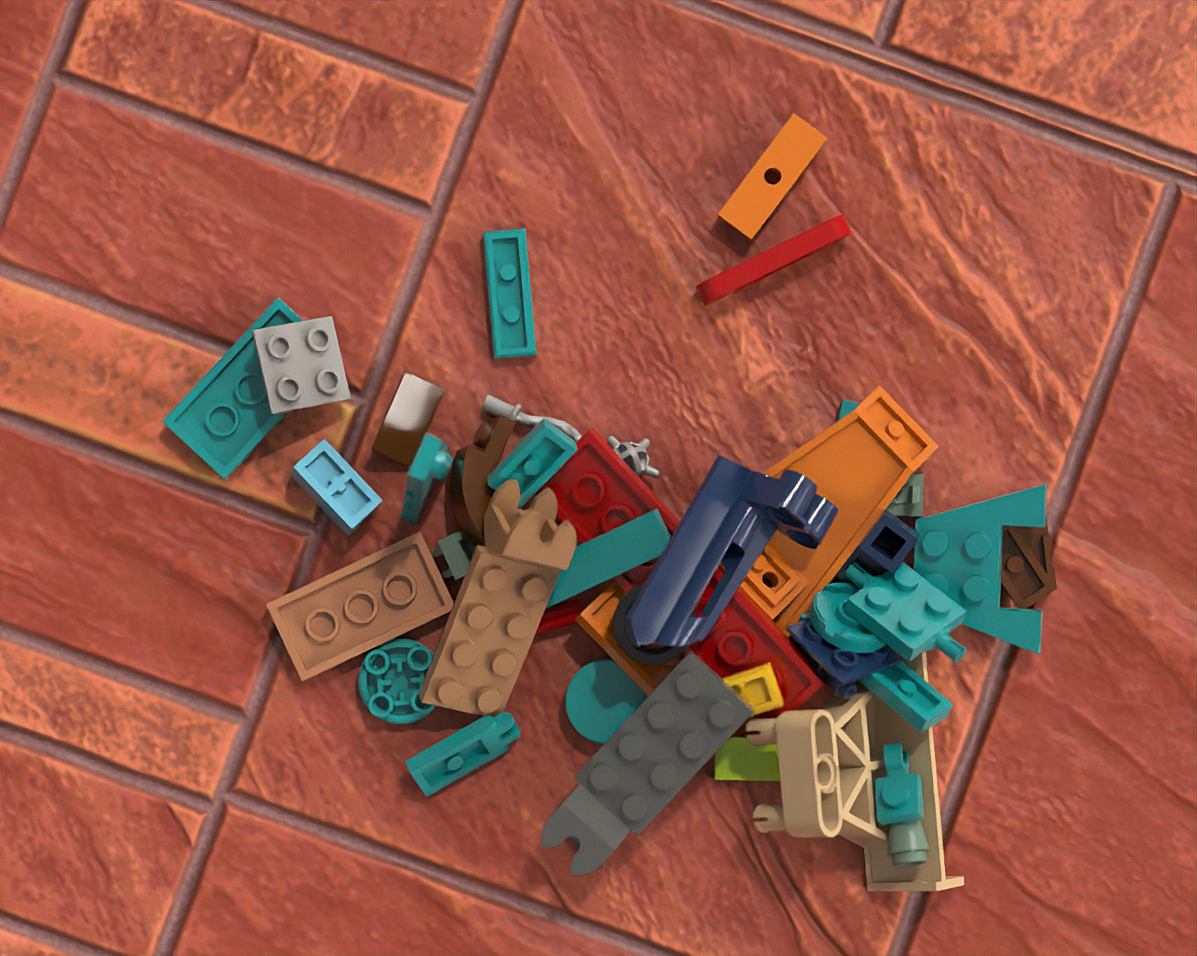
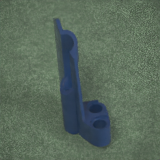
M718 455L625 618L633 644L656 643L682 646L694 644L696 641H703L775 531L778 530L804 547L817 549L838 514L837 507L826 498L815 494L818 487L803 474L786 469L783 470L780 478L776 479L769 475L752 471ZM721 562L725 572L700 616H690Z

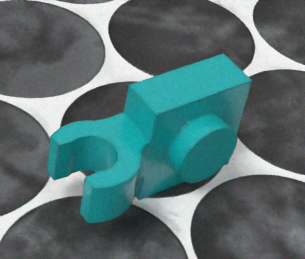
M901 743L884 745L883 755L888 777L875 778L877 820L882 825L924 819L922 778L918 773L909 774L910 762L908 752L902 751Z

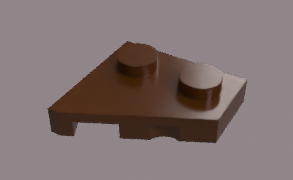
M1047 517L1045 527L1003 525L1001 585L1016 608L1027 609L1057 589L1055 569L1052 566L1051 536L1048 533Z

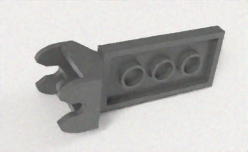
M690 650L575 774L574 778L579 783L562 799L543 827L541 833L543 848L559 846L569 837L571 843L580 845V849L572 857L570 873L573 875H585L594 871L614 852L630 830L636 836L639 835L746 721L755 709Z

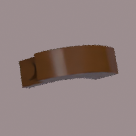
M502 415L492 418L488 422L484 421L481 423L473 438V444L477 447L474 448L469 445L457 450L451 468L450 495L453 510L461 529L475 547L477 545L485 547L484 515L495 493V490L488 485L487 477L497 468L500 457L516 423Z

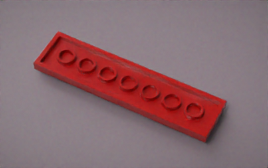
M594 428L588 430L576 442L577 451L535 493L538 495L547 487L553 491L558 504L557 518L562 523L564 521L571 523L576 532V538L582 544L655 509H658L671 537L680 523L673 513ZM660 556L613 578L628 592L632 587L647 581ZM720 564L717 566L694 607L695 616H700L725 572V569ZM740 586L704 640L690 644L683 652L686 656L691 650L720 678L767 663L771 664L784 705L750 716L746 719L747 723L752 718H778L779 715L786 711H795L826 683V678L818 676L816 673L817 668L809 664V660Z

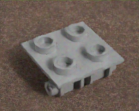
M332 316L252 330L271 414L282 415L293 412L296 409L351 399Z

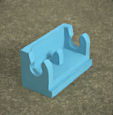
M325 439L293 466L290 476L348 537L359 527L363 520L377 510L383 501Z

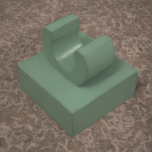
M912 474L886 509L895 516L922 517L924 474Z
M462 530L439 540L440 547L435 548L431 553L433 558L444 554L450 567L441 573L442 578L454 576L455 580L466 575L476 547Z

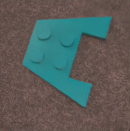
M1047 483L918 518L915 521V531L920 536L915 544L914 571L967 611L962 623L963 625L1040 654L1043 610L1000 607L1003 525L1045 527Z

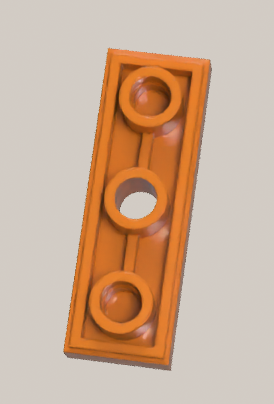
M793 113L717 216L751 241L826 142L827 137ZM769 171L776 172L779 175L780 181L774 185L768 184L764 179V174Z

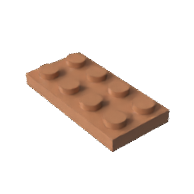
M418 532L269 602L266 606L301 680L304 681L451 612L454 601L422 532Z

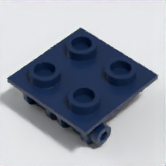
M809 618L786 627V630L791 634V642L809 660V664L817 668L816 673L818 676L826 678V684L837 697L850 698L857 691V686L854 684L855 680L903 661L888 644L870 653H855L840 649L814 630Z

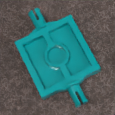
M856 562L847 568L844 576L861 588V590L848 598L844 611L901 656L911 661L924 651L939 649L953 660L954 663H958L964 657L967 648L960 645L948 634L963 623L967 611L908 565L901 562L893 573L887 571L883 575L874 577Z

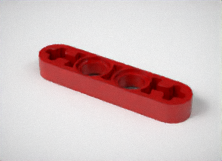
M841 214L698 284L696 289L704 306H707L850 236L852 231L844 215Z

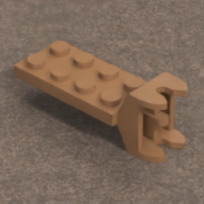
M516 479L507 480L493 494L484 515L485 547L479 545L476 547L420 689L419 697L422 703L480 716H492L493 718L504 712L560 574L559 570L568 569L576 547V532L571 523L564 521L557 527L554 522L558 504L557 498L550 488L547 487L536 495L531 507L526 510L518 509L521 493Z

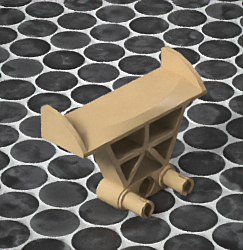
M926 651L920 653L911 661H908L896 652L903 659L902 662L928 683ZM855 680L854 683L857 686V691L848 699H844L843 696L837 697L833 694L817 710L786 711L779 715L778 718H752L749 720L746 731H760L761 733L760 735H746L748 742L752 746L777 744L783 805L760 804L756 807L753 818H768L767 821L754 822V826L759 832L786 831L793 837H833L838 834L863 847L868 891H940L964 885L963 876H945L932 727L921 733L859 680ZM901 743L902 751H907L909 754V774L918 773L922 778L924 819L920 821L930 848V852L926 853L927 863L909 867H893L892 857L887 856L889 824L882 825L877 820L875 778L888 777L883 747L884 745Z

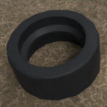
M644 582L632 587L619 601L613 615V633L619 647L631 659L645 665H663L677 659L689 645H666L661 648H648L643 645L633 644L625 618L646 583ZM694 609L690 616H695Z

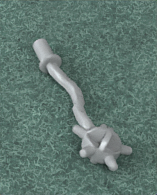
M491 395L486 397L482 406V410L494 416L502 415L524 427H535L545 418L577 442L582 437L576 428L563 420L527 415L521 412L520 404L512 406ZM610 436L607 439L611 448L639 478L644 474L654 478L659 476V470L649 465V456L646 451L650 444L648 439L644 438L638 444L633 442L620 443L614 436Z

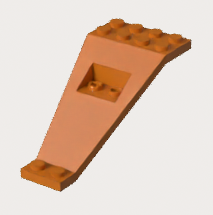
M880 385L848 415L763 472V474L779 479L783 470L786 469L803 474L818 487L815 494L826 498L838 509L837 516L817 549L804 547L776 530L739 585L787 637L790 636V633L786 630V627L797 623L800 616L809 611V606L817 591L821 592L824 586L831 582L909 477L939 447ZM762 577H766L771 581L772 588L767 587L763 583ZM615 580L575 620L649 696L685 655L682 653L677 659L663 665H645L631 659L619 647L613 633V615L619 601L627 592ZM656 643L641 644L648 648H661L666 646Z

